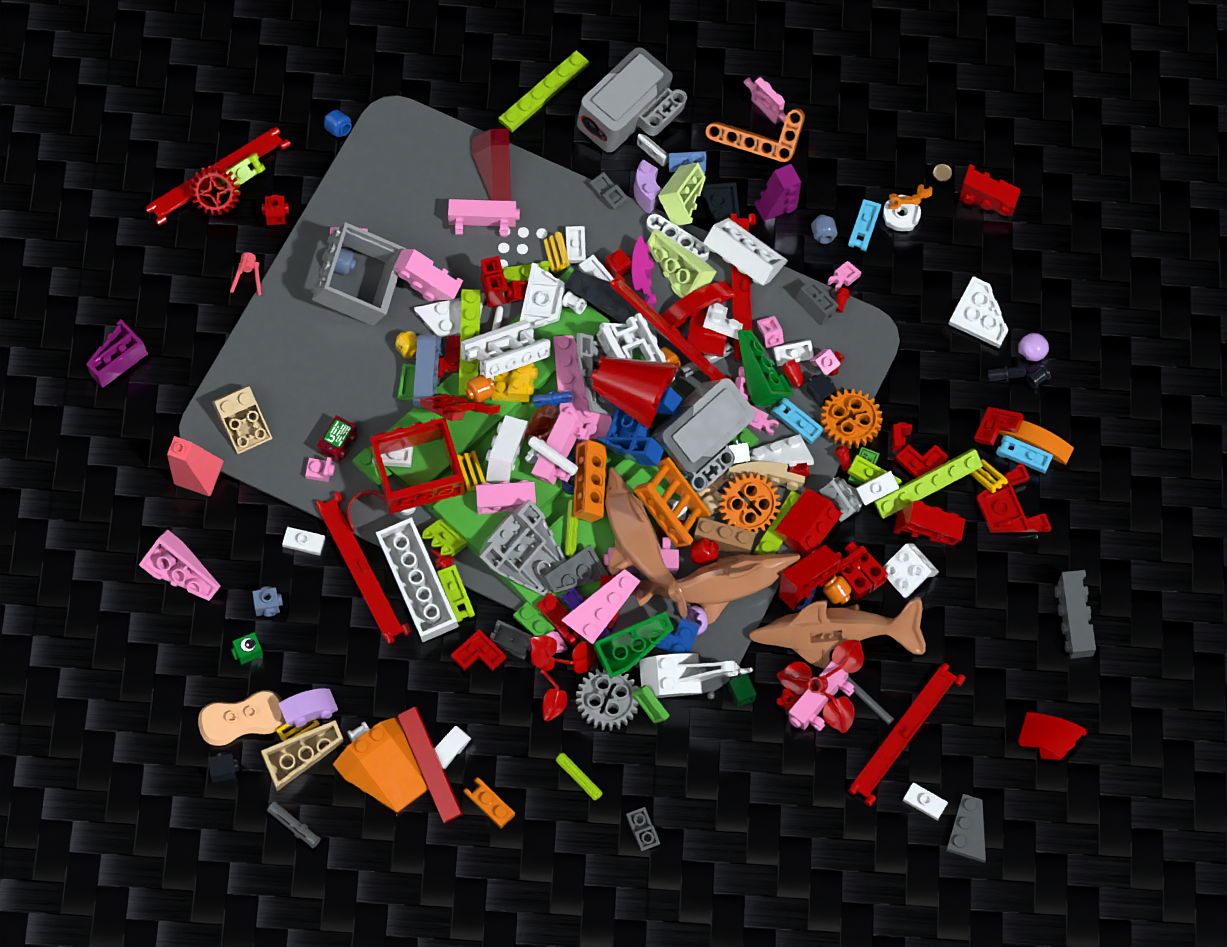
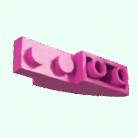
M639 236L632 257V289L650 296L646 303L654 310V304L657 301L655 293H651L650 287H652L650 277L652 269H654V263L652 258L649 259L648 243L644 242L643 236Z

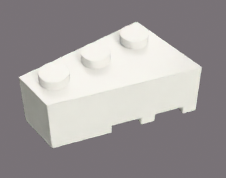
M505 415L503 422H499L497 428L498 435H494L491 444L493 448L492 450L489 449L486 455V461H489L486 482L493 484L505 481L510 482L511 471H514V463L517 455L520 453L528 421Z

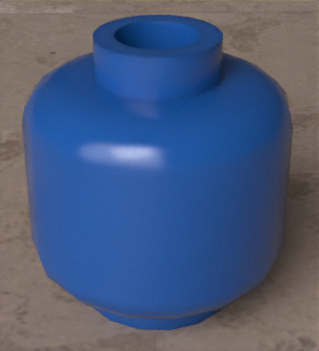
M333 110L325 116L324 127L334 136L342 137L350 132L352 127L351 119L343 112Z

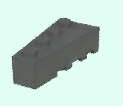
M1085 570L1062 572L1057 586L1054 587L1055 597L1059 598L1060 603L1058 605V614L1063 619L1061 630L1062 634L1066 635L1067 640L1065 641L1066 653L1069 652L1070 659L1090 657L1096 651L1093 624L1088 623L1091 620V609L1089 605H1086L1088 587L1083 586V579L1086 577Z

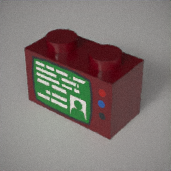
M336 415L317 445L318 454L326 458L330 457L333 462L338 464L340 459H344L347 455V448L350 443L353 444L357 439L356 425Z

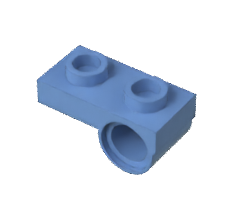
M706 152L669 153V172H676L679 166L698 162L705 174Z

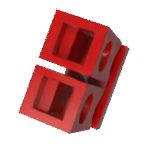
M499 256L482 259V275H480L488 307L495 308L506 304L504 291H508Z
M851 542L845 547V551L849 556L844 558L840 552L836 553L841 559L839 572L836 575L842 576L852 588L853 597L858 602L870 594L872 590L874 591L887 581L888 573L866 551L864 546L859 547L854 542Z

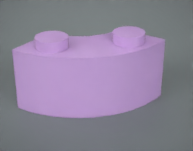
M642 160L636 173L634 196L639 206L646 213L650 214L660 204L658 195L662 188L656 182L658 169Z
M326 688L305 691L278 703L286 724L296 727L303 726L311 720L328 719L333 715L332 713L338 710L330 689Z

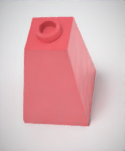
M174 436L167 454L174 484L211 497L224 461L198 445Z

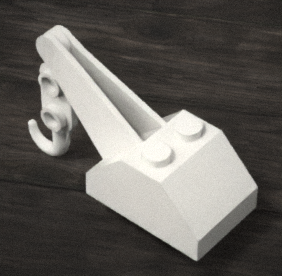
M699 654L658 655L643 658L639 661L641 687L647 685L656 698L702 694V681L723 674L730 677L753 671L752 668H740L735 661L700 664ZM721 666V669L700 673V667Z

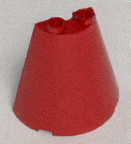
M601 356L598 363L599 369H595L591 380L594 381L592 389L639 423L650 428L656 416L659 402L667 386L671 385L677 373L678 365L668 362Z

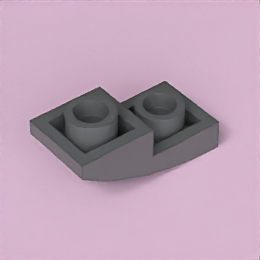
M645 807L626 814L641 851L660 844Z

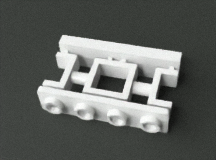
M641 313L628 318L626 323L629 328L617 332L614 324L602 327L596 334L607 357L632 359L628 351L639 347L646 361L666 362L664 353L659 349L656 338L651 334L647 321L642 317ZM637 331L640 340L634 342L630 334ZM623 337L627 345L620 348L616 340Z
M522 320L461 341V358L469 362L475 359L480 360V371L484 372L485 378H490L549 357L550 340L543 338L535 341L533 339L534 330L529 328L528 321ZM507 348H511V349H512V350H509V351H506V352H503V351H502V350L507 349Z

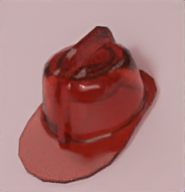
M544 405L539 408L531 418L525 431V437L530 440L535 436L540 440L547 441L558 419V409L554 405Z

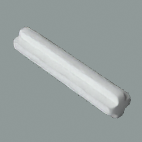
M533 436L529 440L528 444L564 471L572 476L577 472L578 467L540 439Z

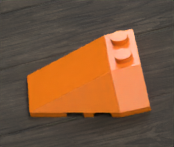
M396 717L379 722L348 745L333 763V766L347 782L359 787L363 792L370 794L377 801L396 813L429 789L404 729Z

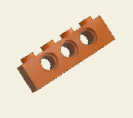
M586 440L576 445L575 465L578 467V470L575 473L573 517L591 523L603 518L605 511L606 445L591 440Z

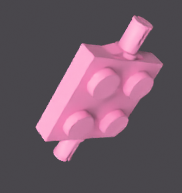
M761 77L755 80V82L747 78L744 84L752 93L751 100L775 124L780 121L785 123L787 115L783 111L785 104L783 97L777 94L771 85Z

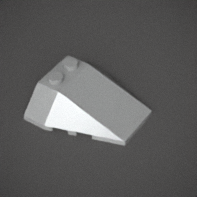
M577 333V362L590 411L614 417L616 408L610 401L592 389L594 382L591 380L592 374L595 369H599L598 363L601 356L607 357L600 342L593 341L592 335ZM618 342L620 348L627 345L626 343ZM629 350L628 352L632 358V350Z
M527 500L510 512L483 542L478 557L492 571L545 596L550 589L542 576L566 559L560 547L557 546L552 531L547 526L544 514L531 500Z

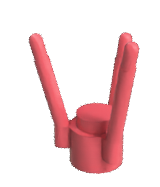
M247 252L241 255L239 267L230 290L231 293L235 290L240 274L243 271L251 272L254 269L258 295L262 294L258 270L259 263L255 262L256 256Z

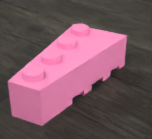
M624 569L565 616L562 621L593 644L639 584L640 580Z

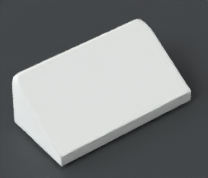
M638 134L637 145L664 167L669 162V154L646 135Z
M809 339L772 347L777 366H782L793 359L796 362H801L814 357L811 340Z

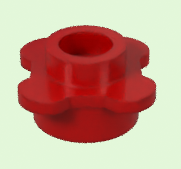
M784 689L782 696L777 699V704L790 711L800 699V696L791 693L789 689Z

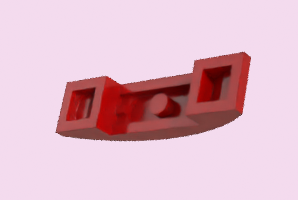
M726 281L709 284L677 301L661 317L669 325L678 328L687 323V317L716 301L721 304L734 297L735 294Z

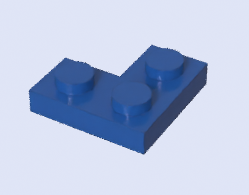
M682 617L676 633L672 631L655 647L671 654H690L701 625Z

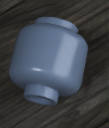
M820 215L811 224L814 238L818 242L823 244L830 243L837 235L836 224L832 217Z
M344 249L340 250L334 272L347 275L350 270L354 271L357 260H354L353 252Z

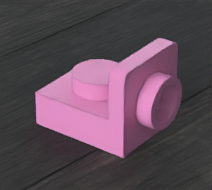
M775 316L757 321L758 328L764 337L766 348L784 343L782 328Z
M823 349L810 359L812 365L818 366L824 375H828L840 365V362L830 349Z
M327 457V461L309 458L305 477L307 479L329 482V477L333 476L335 469L332 459Z

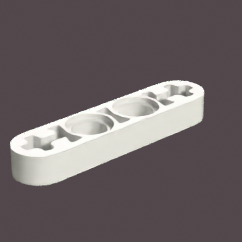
M652 214L648 217L647 229L651 233L654 229L659 230L663 234L667 230H673L676 234L669 238L680 245L683 239H688L691 244L683 246L704 261L709 258L710 250L702 241L658 214ZM656 221H658V225L655 224L654 226H652V222L655 223ZM704 250V254L698 255V251Z

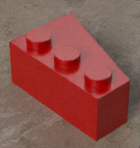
M970 164L959 200L966 204L980 206L985 210L999 212L1001 215L1012 216L1021 189L1001 179L998 182L990 178L989 173L984 172L982 174L974 170L975 166Z
M913 501L898 511L894 533L900 534V531L912 533V537L918 538L919 534L930 537V541L955 545L962 540L966 519L959 517L955 513L944 512L939 507L927 506L922 501Z
M826 545L815 549L807 557L799 559L792 567H787L783 570L778 597L795 611L798 608L797 603L804 597L807 599L811 597L812 594L810 592L816 586L822 587L839 572L841 559Z

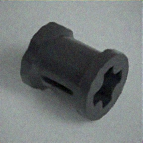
M1040 365L1039 369L1035 372L1026 374L1027 382L1034 389L1038 388V385L1043 381L1051 379V374L1044 365Z

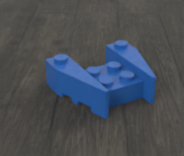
M671 387L666 388L659 402L656 415L677 414L682 397ZM611 403L616 408V412L606 437H598L597 440L606 445L608 450L638 464L658 466L664 448L652 437H648L651 426L650 428L645 427Z

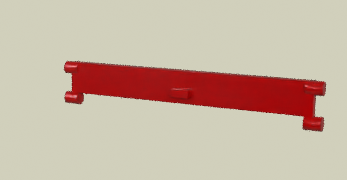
M275 127L215 163L212 167L215 170L216 165H219L220 171L224 167L229 169L255 152L260 158L278 146L284 150L291 144L288 139L281 140L278 136L280 130ZM209 177L201 182L200 190L210 186ZM193 178L145 207L148 213L154 212L158 218L155 221L158 226L167 222L165 217L167 214L195 198L190 196V193L195 191L190 189V185L194 184L192 182Z
M730 214V219L747 232H749V225L756 224L755 214H749L748 218H737V214ZM731 263L732 291L735 294L732 297L733 319L743 324L742 330L752 331L751 278L749 275L738 271L737 267ZM733 338L734 361L740 362L742 361L739 339Z
M620 274L610 282L609 285L624 297L712 380L727 378L680 335L681 332L675 326L669 325L624 283L625 279ZM729 377L728 379L733 381V383L735 384V381L731 377Z
M336 492L333 494V500L326 503L319 500L315 504L388 644H391L395 641L394 636L402 632L407 636L412 633V630L408 623L401 626L338 506L344 499L340 492Z
M943 663L849 788L848 792L855 795L858 792L867 798L864 803L869 807L876 800V797L871 794L953 682L957 686H961L966 679L962 674L956 677L947 671L950 668L948 664Z

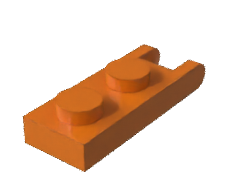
M477 777L474 781L479 787L473 793L467 788L463 792L498 827L502 828L515 816V812Z

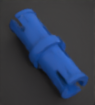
M551 391L549 394L534 395L533 401H537V403L533 404L535 407L546 405L553 407L561 403H572L573 396L569 397V395H572V392L556 393Z

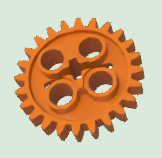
M844 389L843 395L837 391L836 397L831 395L830 401H825V406L822 407L823 413L820 416V419H822L821 426H826L823 432H829L828 439L835 438L834 444L840 441L841 446L847 443L849 449L852 444H855V447L858 448L859 443L866 446V440L872 442L873 436L877 437V431L881 430L880 424H882L883 418H880L882 411H877L880 406L879 404L873 405L875 402L874 398L868 400V393L862 396V390L855 394L854 389H852L851 393ZM852 405H857V406H859L860 408H859V409H854V408H852L851 406H852ZM840 412L843 416L839 417L836 416L834 413ZM860 421H866L868 425H863ZM849 428L851 432H845L843 429Z
M749 471L746 477L741 472V478L734 475V482L727 480L729 487H722L725 493H719L723 500L718 501V504L723 507L718 510L720 513H724L721 516L723 520L728 519L725 524L748 531L753 529L757 534L759 527L765 530L764 524L771 526L769 520L777 519L773 514L774 512H780L775 508L781 505L776 500L780 495L774 493L778 488L772 486L773 482L771 480L767 481L765 475L760 478V474L756 472L753 477L752 472ZM753 485V491L746 494V488ZM741 491L761 512V515H758L737 492ZM735 499H740V504L737 507H732V502ZM766 499L765 506L759 507L760 500ZM752 512V518L746 521L745 515Z

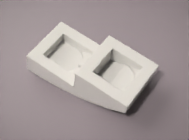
M457 726L435 748L443 769L447 768L454 757L460 754L471 740V737Z

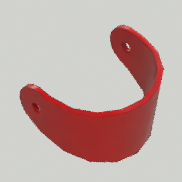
M369 490L361 492L352 498L346 511L348 525L352 532H355L350 520L349 510L354 499L362 495H372L382 500L387 506L384 495Z

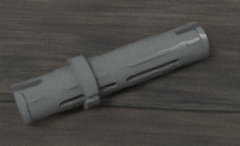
M273 802L267 809L268 813L294 832L295 837L301 838L311 848L316 847L320 842L321 838L310 831L305 823L299 822L278 805L277 802Z

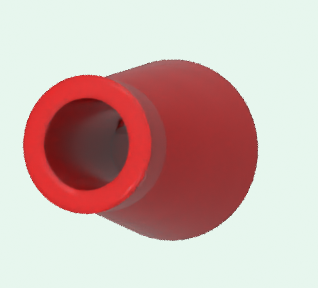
M793 359L782 365V372L796 389L806 384L799 362Z

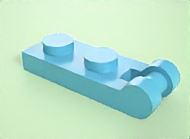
M863 200L848 246L853 248L856 246L863 251L867 250L881 204ZM857 236L864 237V240H858Z
M786 398L779 402L778 407H774L771 410V414L775 418L780 419L810 444L823 433V427Z
M1003 436L1001 447H998L996 451L998 456L1007 457L1044 474L1046 473L1053 457L1052 454L1010 436ZM1009 446L1014 447V450H1009Z

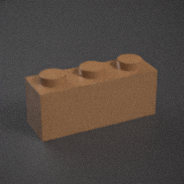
M700 517L693 543L703 538H708L711 541H716L721 551L735 555H750L756 533Z

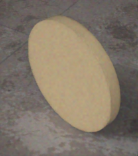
M939 164L934 168L933 174L937 180L947 181L952 175V170L945 164Z

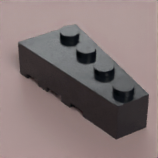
M574 270L564 284L565 287L622 324H627L626 321L629 317H634L640 313L609 285V281ZM633 290L645 302L650 298L647 294Z

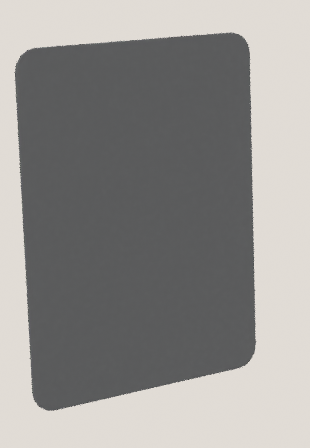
M401 96L383 97L371 103L353 127L262 280V294L259 296L258 291L255 292L183 413L179 425L180 438L190 441L222 459L224 463L220 472L323 520L315 503L319 500H322L323 503L333 500V494L340 492L344 501L339 503L338 506L347 521V506L354 496L369 490L384 495L382 486L378 488L352 463V460L365 448L371 446L370 437L379 435V432L386 433L414 408L413 402L397 400L403 363L416 365V358H403L395 347L396 338L403 331L415 332L417 336L434 335V332L424 324L420 316L415 314L414 307L447 300L428 301L423 298L419 291L413 289L410 283L398 276L387 315L374 326L313 301L314 293H312V288L315 282H318L317 272L324 263L322 256L329 247L327 241L330 236V227H341L346 222L358 228L368 229L369 233L406 248V250L415 249L434 262L433 266L441 271L443 268L448 271L447 275L453 279L460 278L463 280L454 298L457 299L461 298L462 289L481 290V293H484L480 275H482V259L499 256L500 260L508 262V267L549 261L544 239H550L551 235L555 236L556 232L562 233L566 248V227H585L586 259L594 255L605 268L606 257L620 248L632 261L638 237L643 236L644 242H647L652 234L647 229V219L650 215L658 214L668 221L670 219L667 213L656 208L650 214L646 213L639 206L636 199L627 196L628 200L613 210L588 185L592 181L591 179L509 143L511 201H516V208L520 209V219L516 220V227H509L510 234L503 237L499 233L500 226L463 225V235H455V225H449L448 223L449 199L490 200L472 155V138L484 133V131L413 99ZM656 221L655 223L652 222V226H654L655 224L658 225V221ZM691 224L678 226L702 242L705 241L709 232ZM522 227L529 230V235L525 238L518 235V230ZM538 229H545L548 233L547 236L543 239L537 237L536 232ZM667 230L665 232V234L669 237H672L676 234L673 230ZM683 239L680 242L683 246L691 244L688 239ZM499 244H508L509 251L507 253L499 252ZM525 244L528 247L527 253L519 254L517 246ZM341 247V249L353 252L354 260H357L354 271L350 270L347 275L333 272L329 287L372 305L385 262L355 249ZM704 250L698 251V255L704 254ZM649 251L648 257L649 259L652 258L654 263V269H652L650 277L652 283L650 290L651 293H655L657 301L654 304V311L662 316L666 310L682 298L672 290V284L668 277H665L662 273L661 265L655 261ZM710 251L709 258L705 262L717 271L710 284L726 281L732 289L731 264L724 261L718 253ZM570 263L569 266L557 273H553L550 268L549 272L558 279L570 267L573 270L580 271L578 268L580 263ZM783 266L775 277L765 285L756 284L751 278L752 332L763 346L764 355L775 363L773 367L779 375L783 374L793 393V396L787 399L821 426L822 419H820V416L823 413V406L820 407L806 391L807 381L812 376H818L823 372L818 366H813L810 360L799 362L806 384L796 389L782 372V366H777L772 347L766 348L764 337L758 328L757 321L775 316L782 328L783 344L809 339L811 340L814 356L823 349H830L832 353H842L845 359L838 368V374L825 376L832 379L837 389L836 394L839 391L843 395L844 389L848 393H851L852 389H854L855 394L862 390V396H865L867 393L869 394L868 400L875 398L897 354L900 342L898 329L889 315L877 307L852 296L847 299L843 313L835 312L831 318L827 317L823 325H820L796 301L800 288L814 279ZM630 272L623 278L625 279L624 283L632 289ZM814 280L835 301L837 296L835 289ZM732 298L721 304L728 308L726 318L733 319ZM486 299L480 317V335L492 331L497 308L488 307ZM513 301L510 304L501 305L503 307V315L500 328L507 326L522 313L524 301ZM590 302L587 303L600 314H602L604 317H606L610 321V323L622 324L613 317L609 316L608 314L600 310L599 308H597L596 306H594L593 304H591ZM692 315L686 318L687 323L677 328L681 332L680 335L686 340L688 339ZM646 319L648 325L654 326L651 322H649ZM656 328L659 349L668 347L676 352L680 357V367L692 362ZM729 336L728 342L733 347L730 350H734L733 338ZM444 339V354L439 355V358L445 359L448 339ZM733 353L718 360L713 365L727 378L731 377L735 381L736 377H740L739 368L743 366V361H734ZM678 369L675 375L677 389L686 397L702 383L713 381L703 371H697L684 378L681 375L683 371ZM443 370V378L437 379V387L452 373L444 372ZM250 386L273 439L237 454L212 401L242 387ZM749 401L751 406L769 414L768 420L773 419L779 423L778 428L774 426L769 427L771 430H774L773 436L768 435L763 428L760 432H757L746 426L759 439V442L752 449L798 435L780 419L775 418L771 414V410L774 407H778L779 402L763 407L755 406L752 401ZM852 405V406H851V407L854 408V409H859V408H860V407L857 406V405ZM840 412L834 413L836 416H843ZM337 415L355 424L358 433L357 439L353 444L350 443L347 448L348 453L344 459L341 458L338 464L332 461L335 469L333 476L329 477V482L307 479L305 474L309 458L327 461L326 457L318 454L317 445L335 416ZM849 428L843 429L845 432H851ZM823 432L812 444L803 439L814 459V465H809L810 477H805L801 489L794 490L799 495L807 488L822 495L819 490L833 480L841 465L838 457L834 454L835 449L841 446V442L838 441L834 444V437L828 439L829 432ZM787 464V472H790V466ZM393 476L388 480L392 492L405 488ZM777 485V490L784 494L779 501L781 505L776 506L780 510L793 490ZM739 493L741 498H743L758 515H761V512L751 503V501ZM362 495L354 499L349 510L350 520L355 532H352L353 535L381 547L376 532L412 517L436 574L437 571L442 570L441 568L437 569L435 562L437 557L431 554L433 548L441 551L442 547H432V538L422 539L424 530L438 520L424 505L416 507L414 513L410 515L396 512L394 516H391L387 506L376 496ZM740 499L733 503L732 507H737L740 504ZM688 508L686 512L685 521L691 515V511ZM720 512L713 516L706 517V519L720 522L723 524H725L728 520H723L721 516L724 513ZM747 513L745 515V520H750L753 516V513ZM696 519L690 528L689 534L693 538L690 545L676 548L671 541L670 549L679 550V569L677 574H672L675 580L684 578L698 568L703 567L695 564L690 557V550L694 542V534L699 519ZM764 524L765 530H762L760 527L758 528L750 555H754L756 547L769 528L768 524ZM667 534L657 536L660 547L662 538L668 537ZM783 542L776 554L795 553ZM465 547L452 557L455 560L452 565H456L464 587L515 611H518L525 604L468 547ZM718 551V556H737L725 551ZM630 573L640 581L649 580L642 573ZM781 577L771 586L755 594L730 601L718 618L709 624L702 634L696 636L690 654H699L700 664L735 661L737 665H740L752 641L749 638V634L751 631L758 629L780 586ZM630 594L618 610L620 613L613 629L608 628L612 635L666 611L674 628L673 632L676 633L682 617L677 610L674 600L653 594L649 601L640 606L636 601V595ZM686 602L687 607L696 605L701 608L698 603ZM570 627L567 631L572 634L575 630ZM579 637L577 639L580 642L588 641L584 637ZM654 647L643 658L671 653ZM639 662L636 663L633 667L640 669ZM721 666L700 667V673L721 669ZM723 674L702 681V693L714 692L725 686L733 676L727 677Z

